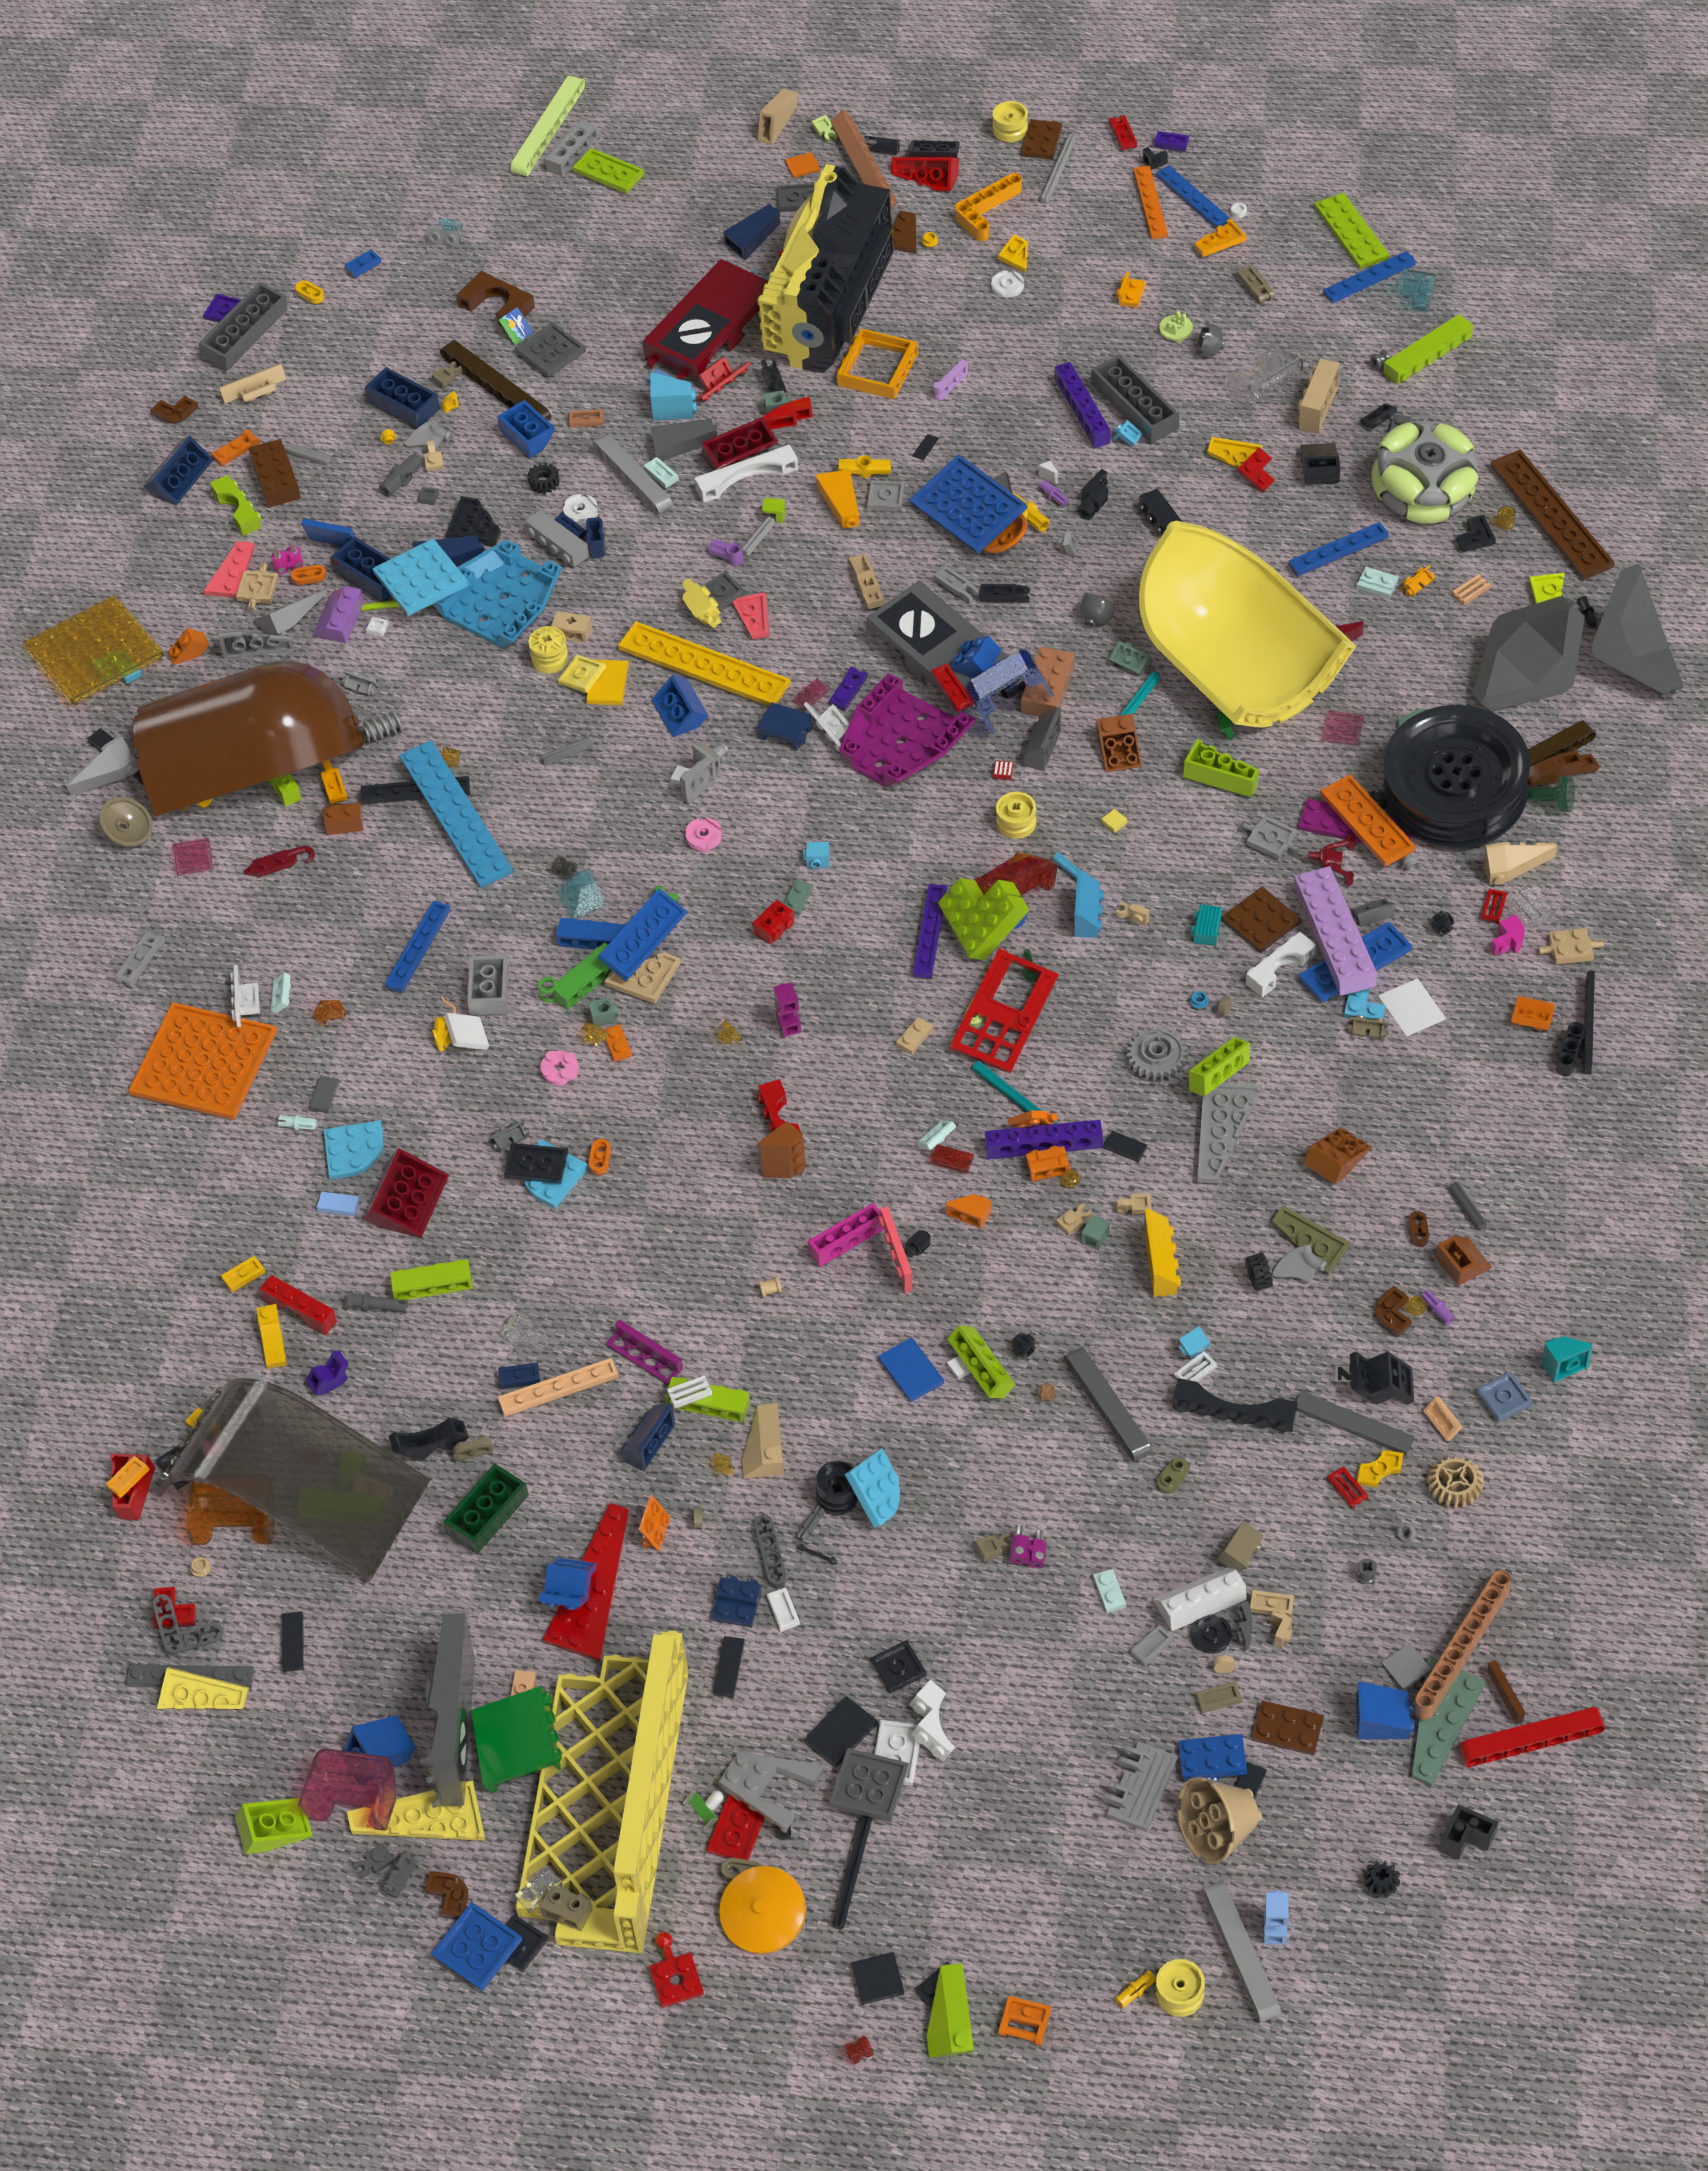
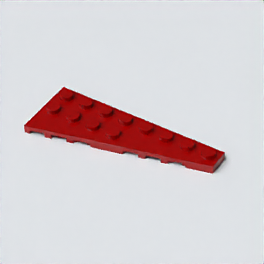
M609 1503L582 1561L597 1563L596 1572L591 1575L589 1600L576 1610L566 1609L565 1605H560L543 1638L544 1643L598 1662L601 1661L629 1517L628 1508Z

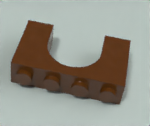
M480 271L457 294L458 305L470 312L488 298L502 297L507 299L508 302L496 313L497 323L501 327L503 326L499 319L515 308H519L524 318L535 308L533 295L483 271Z

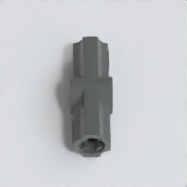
M416 454L410 455L400 466L394 465L391 468L389 476L379 485V490L383 495L391 496L401 485L406 486L411 481L412 475L423 465L419 456Z

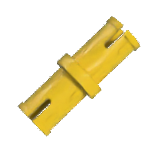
M1147 1970L1135 1982L1131 1981L1128 1984L1129 1987L1114 1998L1116 2003L1124 2009L1136 1997L1140 1998L1143 1992L1156 1982V1977L1151 1971Z

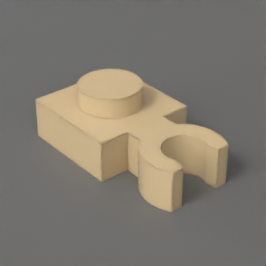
M1081 1204L1076 1212L1070 1209L1056 1220V1224L1070 1236L1084 1225L1083 1220L1091 1218L1092 1211L1089 1210L1087 1213H1083L1085 1204Z

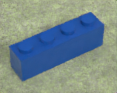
M560 918L556 932L557 945L595 950L604 943L609 945L627 924Z

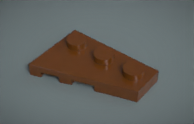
M900 210L893 225L894 250L917 254L916 213Z

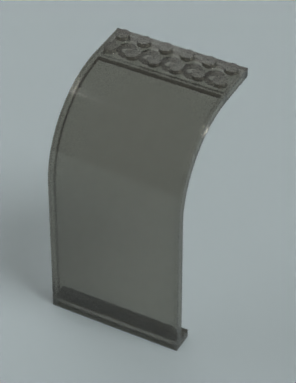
M237 1378L228 1381L221 1390L217 1388L208 1399L205 1408L196 1418L195 1424L190 1428L186 1438L177 1448L176 1454L171 1458L165 1467V1471L156 1481L155 1485L158 1487L154 1493L161 1497L173 1483L178 1481H196L225 1490L251 1504L362 1575L359 1580L367 1584L373 1578L431 1479L300 1395L269 1382L250 1378Z

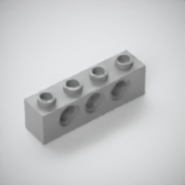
M580 120L564 136L563 140L555 146L552 152L546 156V170L563 177L598 139L597 126Z

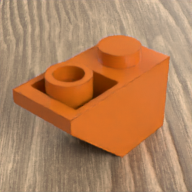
M187 628L170 648L168 654L172 663L176 665L200 657L209 646V643L203 632Z

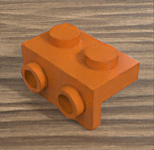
M1518 996L1511 1022L1519 1026L1535 1027L1537 1030H1549L1555 1004Z

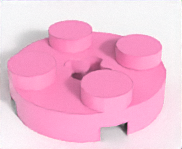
M705 818L706 820L701 821L700 819H695L688 824L685 837L687 844L691 848L706 853L721 842V827L717 821L711 818ZM700 833H702V834L707 833V835H706V836H700Z
M549 1051L540 1064V1071L546 1082L551 1085L561 1086L576 1078L579 1067L575 1054L566 1051ZM559 1065H561L562 1067H564V1068H561L560 1071H557V1069L555 1068V1067H557V1066H559Z

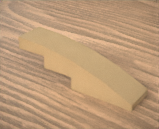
M866 554L850 557L849 562L867 609L885 605L874 570Z

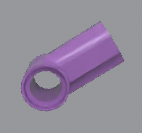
M717 539L711 541L708 549L710 554L728 560L729 564L733 566L743 563L742 547L739 543L728 544Z

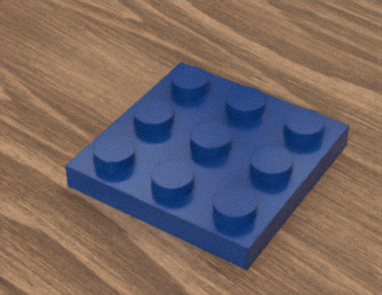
M471 1902L431 1955L480 1991H483L523 1938Z

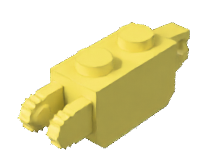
M691 579L684 580L683 587L686 592L683 594L682 599L695 618H698L703 624H709L715 628L721 623L719 617L721 612L717 608L719 604L713 597L709 596L711 592L706 586L701 587L698 583H693Z

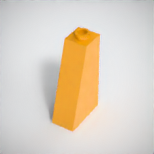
M850 469L816 474L817 489L841 527L853 528L860 526Z

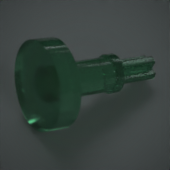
M1561 775L1558 787L1533 786V789H1528L1527 800H1533L1534 803L1558 801L1560 812H1572L1575 800L1573 777L1571 775Z

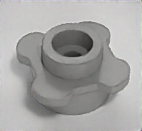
M1418 853L1414 856L1410 854L1405 857L1401 868H1406L1408 871L1415 868L1420 863L1417 859Z

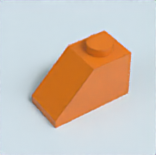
M975 1194L946 1203V1215L982 1229L992 1212L991 1201L984 1196Z

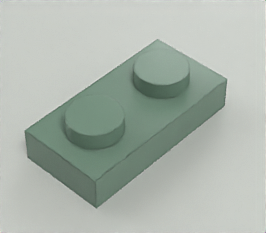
M795 880L784 905L794 911V915H801L813 890V884Z

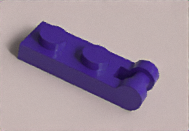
M851 666L847 675L829 700V705L833 704L838 709L846 711L866 681L868 672L863 670L860 672L857 668Z

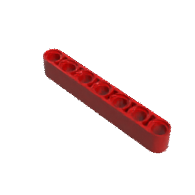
M1591 1707L1468 1739L1461 1742L1458 1747L1465 1766L1474 1767L1600 1734L1606 1729L1599 1709Z

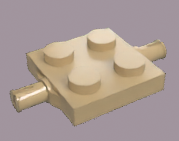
M265 562L260 564L259 570L243 572L236 599L240 602H249L247 607L249 611H254L256 603H272L279 576L278 573L267 572L268 564Z
M1586 928L1549 932L1550 946H1539L1538 950L1539 954L1551 953L1556 965L1594 961L1593 948H1603L1604 942L1603 939L1592 941L1588 936Z

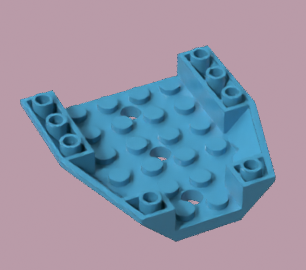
M506 539L460 565L458 569L468 580L469 586L432 605L445 620L502 648L512 644L545 609L562 567L549 560L540 565L522 556L520 546ZM523 574H529V576L521 577ZM502 596H508V598L500 599ZM482 618L487 619L486 621H479Z

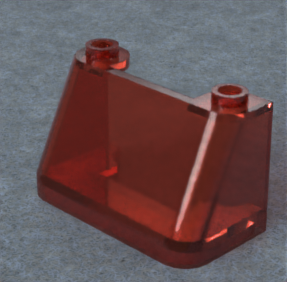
M1020 852L974 880L983 895L988 892L997 880L1013 882L1020 896L1036 886H1040L1042 889L1045 888L1047 891L1055 887L1058 865L1050 859Z

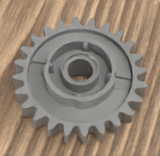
M1152 1026L1151 1031L1144 1028V1033L1138 1031L1137 1037L1132 1036V1041L1128 1042L1127 1061H1129V1067H1133V1072L1139 1071V1077L1145 1075L1146 1080L1152 1077L1153 1081H1155L1159 1077L1163 1081L1165 1076L1170 1079L1171 1074L1177 1076V1070L1183 1071V1066H1186V1060H1188L1186 1041H1181L1182 1036H1176V1031L1169 1033V1028H1166L1165 1031L1162 1030L1161 1026L1158 1030H1155Z

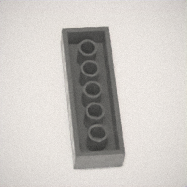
M259 282L199 342L200 357L228 371L288 310L286 296Z
M1120 355L1091 369V384L1131 424L1139 429L1151 443L1179 429V413Z

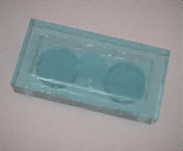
M438 217V224L442 226V229L457 231L463 228V224L454 219Z

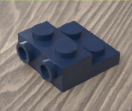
M727 1575L726 1578L720 1577L711 1620L752 1628L762 1593L761 1584H758L754 1579L740 1581L733 1575Z

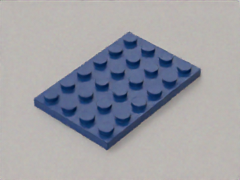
M959 454L909 499L914 507L977 554L1028 508L1025 502Z

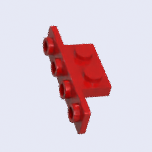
M721 357L697 375L705 391L696 396L695 401L702 400L704 402L710 399V394L719 392L723 389L725 383L729 384L736 379V375L745 373L748 370L747 367L751 365L750 361L740 364L733 370L725 357Z

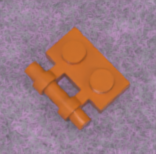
M1029 1111L1008 1118V1126L1021 1128L1051 1125L1058 1119V1116L1055 1113H1047V1111Z

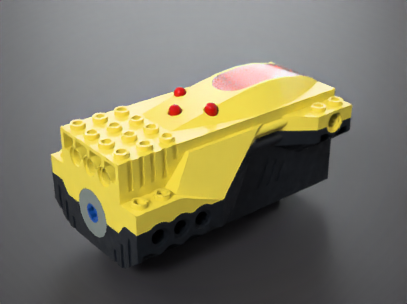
M826 164L824 169L820 171L819 179L814 184L812 194L797 210L791 221L783 250L778 252L780 259L774 272L770 273L769 282L764 286L763 295H760L758 298V305L760 306L759 318H761L760 330H762L761 342H763L764 350L787 354V358L790 360V367L823 373L835 363L844 342L852 343L894 253L890 189L858 183L844 167Z

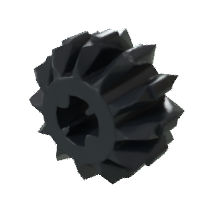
M1376 1860L1374 1866L1370 1864L1367 1866V1871L1364 1872L1363 1878L1365 1879L1364 1886L1369 1887V1894L1377 1892L1376 1896L1379 1898L1381 1893H1383L1388 1898L1389 1892L1396 1893V1887L1400 1886V1879H1398L1400 1872L1394 1871V1864L1387 1866L1386 1860L1383 1861V1864Z

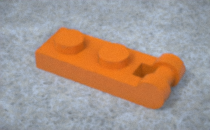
M247 429L238 438L212 452V458L222 467L249 451V447L259 445L260 440Z

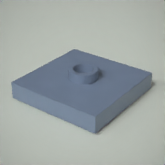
M1511 1372L1476 1389L1477 1395L1498 1423L1533 1406L1532 1399Z

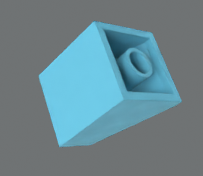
M654 372L650 373L653 421L694 419V412H697V402H693V400H696L695 389L692 390L691 382Z

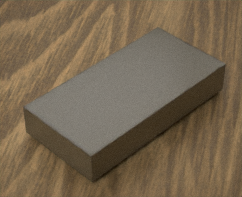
M1236 1681L1195 1692L1201 1713L1242 1703V1697Z

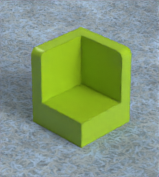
M765 498L762 512L776 514V523H784L786 514L785 499Z

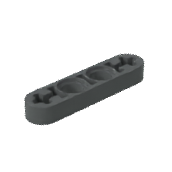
M759 1515L755 1518L754 1526L767 1580L770 1586L780 1588L786 1583V1573L773 1521L768 1515ZM761 1522L766 1524L767 1532L763 1533ZM765 1539H772L774 1541L771 1546H764L762 1544ZM775 1556L778 1558V1561L770 1564L767 1562V1559ZM776 1569L778 1576L780 1577V1580L776 1581L774 1578L773 1570Z

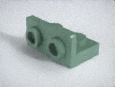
M1119 641L1109 658L1111 662L1140 676L1148 662L1152 663L1153 661L1150 652L1142 648L1138 650L1135 648V645L1128 641L1125 643Z

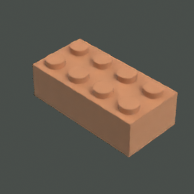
M1046 647L1039 648L1021 698V713L1040 717L1041 714L1057 707L1061 708L1075 668V653Z

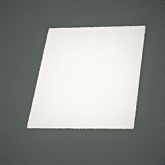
M1418 978L1378 995L1406 1036L1446 1020V1017Z

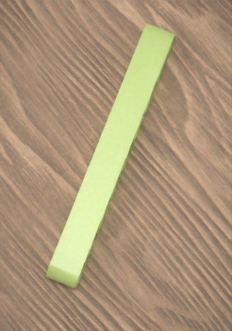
M570 75L567 76L511 163L512 173L523 176L530 174L584 90V79Z

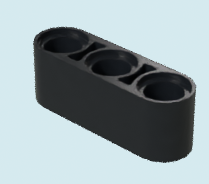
M1573 1022L1567 1028L1556 1067L1557 1073L1561 1076H1570L1574 1071L1585 1033L1584 1025L1579 1022Z

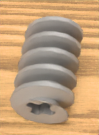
M394 711L390 712V717L385 713L383 714V719L381 716H377L376 721L371 718L370 724L366 720L363 721V732L368 743H370V737L377 741V735L383 739V733H386L389 737L390 730L394 734H397V728L401 732L403 731L401 722Z

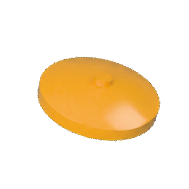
M772 1866L749 1868L738 1874L728 1884L722 1895L719 1909L721 1925L728 1938L744 1951L753 1954H770L780 1951L794 1941L804 1925L806 1918L804 1893L796 1880L779 1868Z

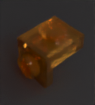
M320 1000L314 1011V1016L320 1026H325L328 1019L345 1018L347 1014L340 1000Z

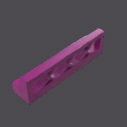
M619 1319L615 1324L616 1333L606 1342L607 1347L666 1385L670 1384L672 1377H677L683 1370L680 1357ZM619 1337L626 1341L625 1346H616L613 1343ZM638 1348L642 1352L640 1356H632L629 1349ZM653 1358L657 1361L656 1366L645 1364V1359ZM669 1368L673 1372L666 1378L661 1375L660 1369Z

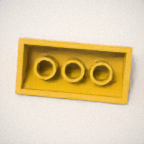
M1145 1209L1144 1232L1153 1297L1177 1295V1287H1181L1180 1275H1176L1178 1259L1173 1256V1254H1176L1175 1242H1171V1237H1174L1173 1225H1169L1167 1217L1150 1209Z

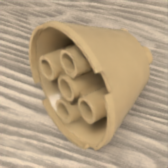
M1195 1777L1184 1783L1178 1799H1181V1809L1177 1810L1183 1838L1196 1857H1202L1206 1860L1205 1863L1217 1864L1224 1861L1256 1828L1258 1822L1262 1819L1261 1811L1257 1808L1253 1792L1250 1789L1239 1788L1204 1777Z

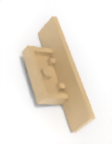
M280 363L219 387L224 403L238 398L251 402L258 396L271 394V391L276 390L274 384L287 379Z

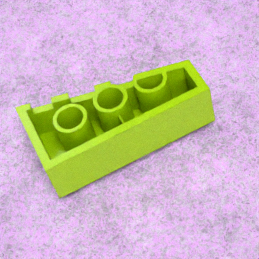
M1197 738L1184 761L1183 777L1252 798L1258 787L1260 770L1241 760L1235 761L1231 758V755L1227 753L1222 754L1216 751L1215 747L1202 744L1203 741Z

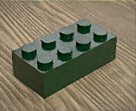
M494 1463L443 1521L446 1534L478 1554L529 1496L527 1484Z

